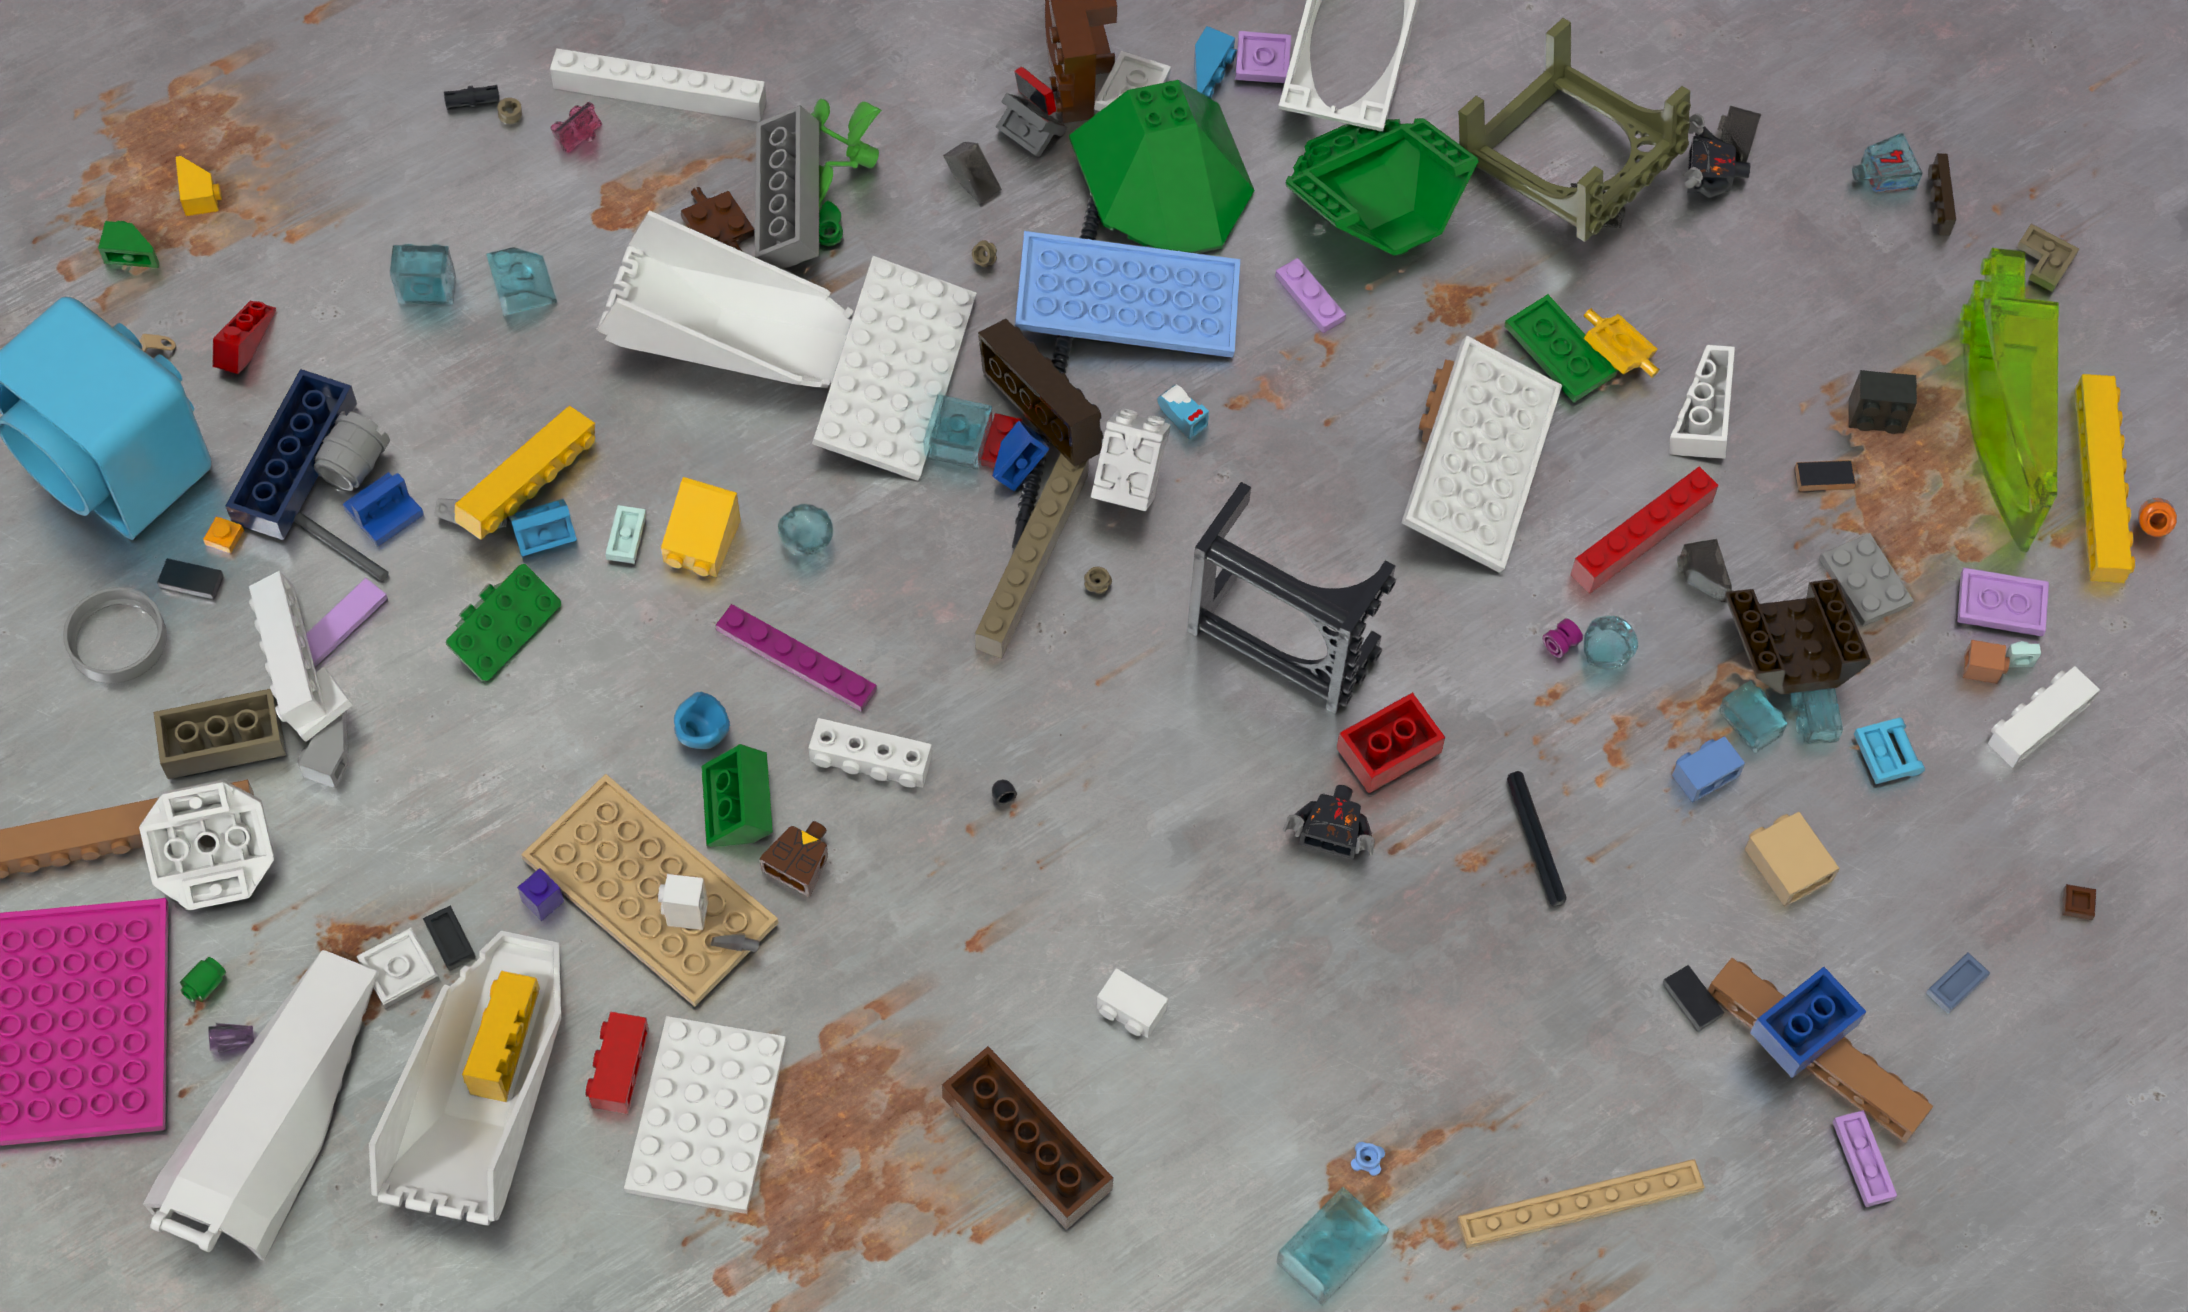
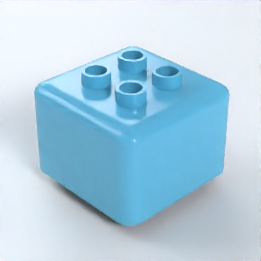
M72 297L58 299L0 350V413L2 415L0 417V437L26 471L53 497L72 511L83 516H87L94 511L124 536L133 540L210 470L212 464L211 456L193 413L194 406L186 396L181 384L182 376L177 368L160 354L154 358L149 356L142 350L141 343L127 327L121 323H117L112 327L79 300Z

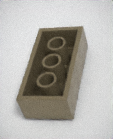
M271 689L153 712L160 765L167 779L286 756L282 724L275 709L278 706L277 699L272 694Z

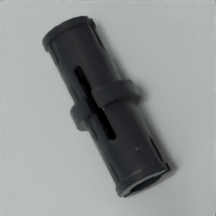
M498 85L476 88L468 86V89L444 91L447 109L469 105L472 108L476 107L477 104L500 102Z

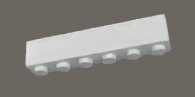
M278 571L249 586L252 597L249 599V603L256 614L257 619L254 620V624L262 638L259 644L267 658L265 668L272 679L273 684L270 685V689L278 703V706L275 707L276 713L282 722L287 721L296 730L326 715V710L294 586Z

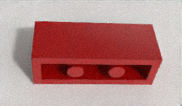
M610 1012L608 1022L603 1021L600 1031V1039L603 1042L601 1050L595 1051L593 1068H596L594 1078L588 1079L585 1093L586 1097H589L592 1108L624 1114L629 1113L649 1031L646 1017Z

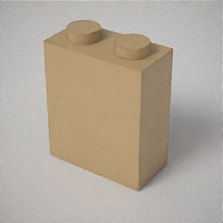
M1800 812L1791 816L1788 814L1782 815L1774 821L1772 826L1766 829L1760 827L1754 830L1749 835V841L1745 847V851L1784 907L1832 882L1840 869Z

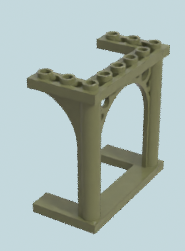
M1562 18L1546 32V71L1485 125L1484 100L1478 96H1475L1458 111L1459 144L1478 158L1477 168L1577 227V238L1586 242L1593 234L1599 233L1602 226L1610 218H1615L1627 202H1632L1642 188L1649 186L1657 174L1662 170H1666L1672 160L1687 150L1690 127L1689 110L1691 108L1690 90L1681 86L1665 101L1664 109L1661 110L1647 109L1627 100L1571 67V22ZM1559 89L1617 123L1628 136L1631 153L1623 169L1614 177L1603 182V170L1594 166L1577 182V188L1547 182L1493 150V148ZM1642 145L1655 146L1649 152H1643L1637 149Z

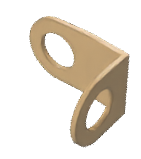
M142 334L139 341L143 345L144 352H146L147 348L171 351L176 347L175 342L171 338L160 335ZM161 340L169 341L171 346H164Z

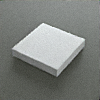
M325 667L317 671L316 675L326 715L296 729L305 742L353 706Z
M412 928L356 956L361 965L378 971L374 990L385 1009L440 980Z

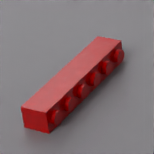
M1700 466L1577 556L1570 575L1591 594L1710 505L1714 500L1719 485Z

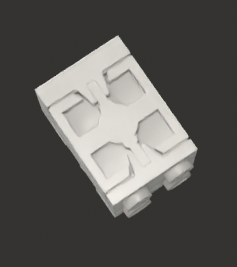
M1121 409V412L1116 411L1107 421V429L1104 434L1091 498L1146 511L1155 499L1160 477V467L1164 459V450L1168 442L1171 424L1165 423V419L1158 416L1144 418L1137 416L1138 413L1136 411Z

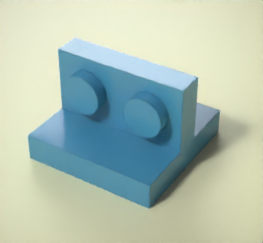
M564 498L522 510L509 516L522 557L577 541L569 509Z

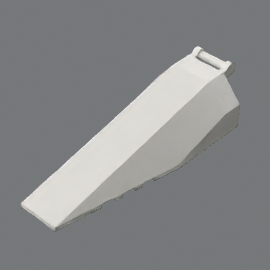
M325 950L320 952L209 1101L157 1176L143 1203L148 1211L154 1215L151 1220L150 1229L160 1233L166 1231L198 1244L199 1249L210 1252L214 1248L221 1232H224L247 1246L259 1259H265L322 1148L333 1114L336 1096L338 1092L340 1093L343 1083L342 1078L346 1066L350 1062L351 1050L356 1035L359 1034L362 1017L366 1012L378 971ZM173 1212L205 1224L209 1228L203 1233L170 1218Z

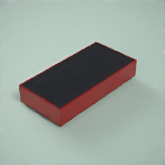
M1021 66L1016 69L1014 73L1018 91L1047 115L1056 112L1053 91Z

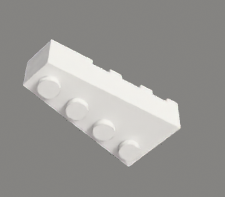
M1706 345L1695 373L1694 381L1689 388L1686 401L1679 413L1677 424L1670 436L1669 455L1725 459L1735 347Z

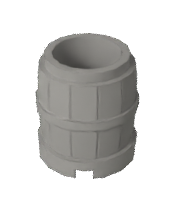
M342 411L336 419L334 428L324 438L323 444L315 456L314 460L316 463L314 464V469L330 484L343 490L352 491L354 488L359 487L366 476L371 473L380 453H383L388 446L390 438L386 432L381 436L376 431L378 425L368 418L352 411L346 416L345 411Z

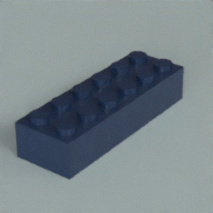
M302 369L299 370L225 505L232 522L281 540L285 539L295 516L299 513L319 475L314 469V464L316 463L314 459L323 444L324 438L334 428L340 413L345 411L347 416L350 411L353 412L357 405L352 385Z

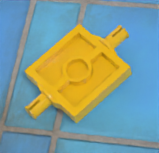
M1592 308L1587 310L1583 317L1595 327L1587 332L1584 339L1595 351L1605 357L1615 369L1624 375L1634 368L1641 367L1651 378L1659 372L1660 369L1649 361L1658 349L1621 315L1616 314L1611 318H1602Z

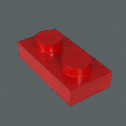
M997 413L994 414L981 457L982 466L995 467L1001 441L1018 421L1022 422V419Z

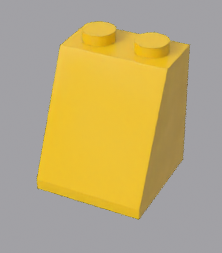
M683 477L661 545L663 562L674 568L683 567L693 570L701 576L710 575L717 578L741 522L737 493Z

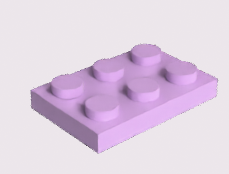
M1963 568L1960 576L1957 622L2043 636L2046 632L2049 582Z

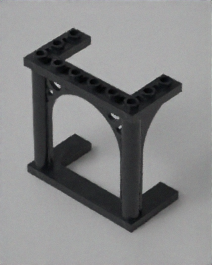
M1240 482L1195 546L1187 631L1198 636L1202 630L1327 700L1326 709L1336 714L1341 705L1346 707L1354 693L1351 690L1355 684L1361 685L1368 673L1366 668L1369 663H1376L1381 655L1382 648L1380 647L1382 636L1371 631L1363 642L1364 638L1361 635L1367 624L1364 622L1368 616L1374 617L1382 603L1380 599L1383 594L1388 595L1392 591L1397 580L1394 578L1396 566L1385 560L1380 569L1369 579L1344 588H1321L1296 579L1224 539L1250 502L1251 487ZM1217 566L1223 569L1216 577ZM1239 577L1305 614L1322 634L1327 645V656L1318 660H1306L1288 655L1213 613Z

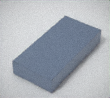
M1967 952L1927 990L1926 994L1949 1014L1990 975V972Z

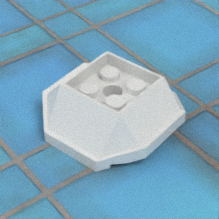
M225 780L162 792L139 826L153 886L178 901L187 910L250 898L275 858L262 800ZM210 835L215 839L216 844L212 847H205L201 844L200 837Z

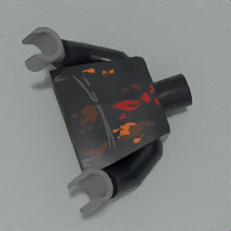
M1698 113L1690 116L1689 122L1691 123L1688 133L1693 134L1695 132V136H1693L1689 149L1688 171L1684 173V177L1688 178L1685 182L1687 193H1701L1707 198H1712L1730 191L1734 177L1749 178L1750 163L1735 161L1736 147L1714 136L1704 126L1703 116Z
M1337 785L1333 796L1320 794L1317 801H1310L1294 815H1289L1283 828L1285 832L1287 829L1294 830L1296 837H1299L1301 833L1300 845L1353 860L1355 853L1359 854L1360 850H1367L1369 855H1373L1375 839L1372 837L1367 817L1360 813V804L1350 801L1353 790L1345 785Z

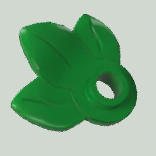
M828 200L822 205L819 213V243L832 246L839 243L843 238V229L840 225L842 215L838 207Z

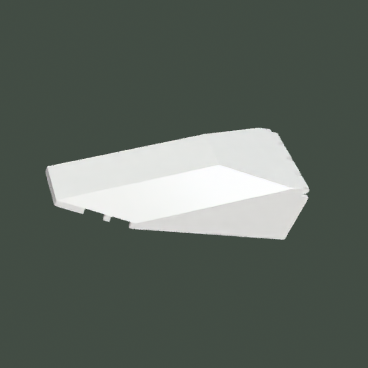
M650 210L648 211L629 242L631 246L626 248L621 262L622 266H620L613 284L615 289H612L605 306L606 311L603 312L597 331L606 335V341L620 347L781 382L830 389L853 318L851 315L853 313L852 309L849 307L846 310L829 297L831 292L821 286Z
M500 931L480 950V958L472 966L468 967L465 965L460 970V977L451 986L445 984L442 987L369 1142L371 1195L378 1196L379 1203L400 1207L403 1200H406L405 1208L431 1213L433 1208L437 1207L436 1215L462 1220L464 1213H466V1220L468 1222L487 1226L490 1225L491 1221L499 1220L561 1021L559 942ZM500 971L535 977L540 987L506 1102L470 1095L462 1076L481 1025L483 1012L490 1001L492 982L498 979Z

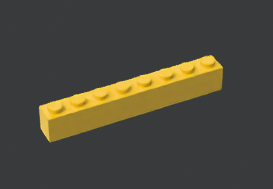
M2082 374L2075 387L2090 581L2125 583L2129 574L2134 572L2135 557L2131 556L2130 550L2133 543V533L2129 531L2128 527L2131 509L2126 504L2129 485L2124 481L2127 461L2125 458H2122L2125 438L2123 434H2120L2123 418L2122 411H2118L2120 388L2116 387L2115 376Z

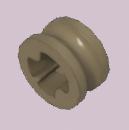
M505 98L498 103V118L501 122L514 124L521 119L522 108L521 103L517 99ZM512 108V111L514 110V112L508 113L506 109Z

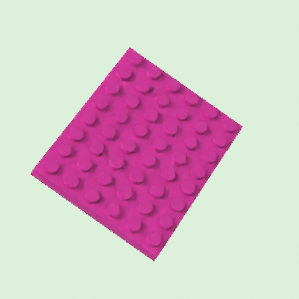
M166 898L0 913V1146L165 1130L168 901Z

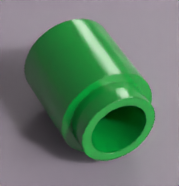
M211 957L200 960L180 981L183 987L180 991L191 1002L196 1000L203 1002L222 983V977L226 974V971L220 963Z

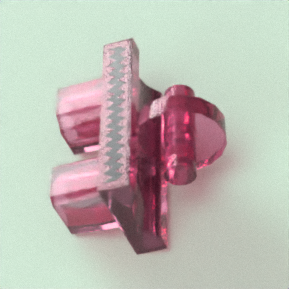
M587 102L582 107L574 106L570 110L569 118L565 122L557 121L550 129L554 137L559 141L562 150L569 153L584 139L588 142L596 139L594 131L602 125V122L595 113L594 105Z

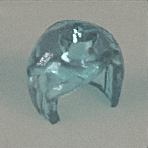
M812 504L794 506L778 522V535L781 542L790 553L796 556L805 557L820 553L829 545L833 537V524L829 514L823 508Z
M1603 616L1592 620L1586 629L1583 642L1587 662L1592 667L1606 670L1617 669L1626 665L1634 657L1638 649V638L1632 626L1626 620L1617 616Z

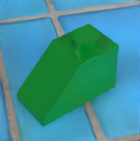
M105 221L98 246L104 264L159 268V261L154 248L132 223Z

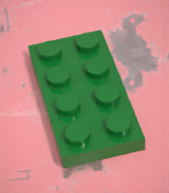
M1549 294L1505 321L1504 327L1555 382L1562 385L1561 389L1573 403L1617 375L1618 370L1605 357L1592 348L1584 339L1585 333Z

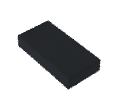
M167 558L157 584L159 588L214 600L223 573L218 569Z
M451 905L423 918L448 971L477 959Z
M1689 965L1663 980V985L1698 1031L1723 1016L1724 1011Z

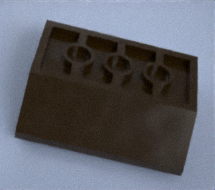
M1837 579L1809 582L1807 597L1804 599L1759 604L1754 589L1725 592L1726 601L1756 678L1780 694L1838 688L1871 662Z

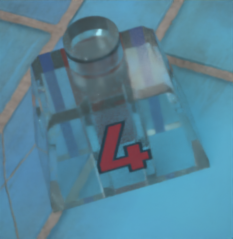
M1903 133L1867 147L1861 164L1852 167L1854 180L1858 182L1868 179L1873 190L1877 193L1917 189L1923 174Z

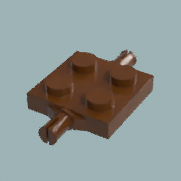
M697 187V190L694 188L691 191V195L697 203L681 210V218L687 227L742 251L739 244L743 240L753 237L755 229L731 193L726 191L717 196L707 198L700 187Z

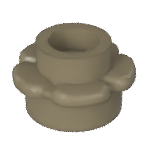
M987 240L978 242L972 249L974 262L982 267L993 265L997 260L996 246L993 243H988Z
M1100 566L1091 568L1084 576L1086 581L1084 583L1085 588L1090 592L1104 593L1108 590V586L1112 584V578L1108 571Z

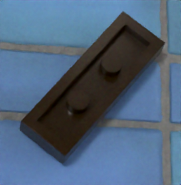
M1937 153L1933 164H1930L1928 168V178L1933 182L1931 201L1935 202L1936 205L1934 224L1938 225L1939 235L1950 236L1956 223V213L1948 154Z

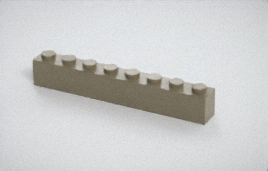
M1060 453L975 632L976 650L1000 659L1003 658L1088 477L1089 460L1074 467Z

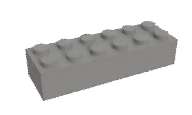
M801 105L756 123L755 258L782 270L819 256V121Z

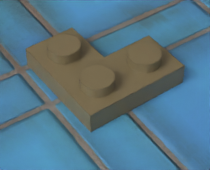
M2032 223L2016 247L2039 260L2029 280L2051 292L2054 291L2079 251V248Z

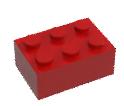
M1412 692L1340 732L1337 750L1367 792L1371 793L1442 753L1445 736Z

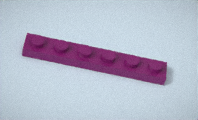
M733 604L729 606L715 625L716 631L862 712L877 691V685Z

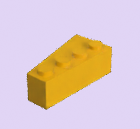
M500 971L498 979L492 982L490 1001L483 1012L480 1028L462 1073L464 1083H466L470 1095L503 1102L507 1101L540 990L537 978Z

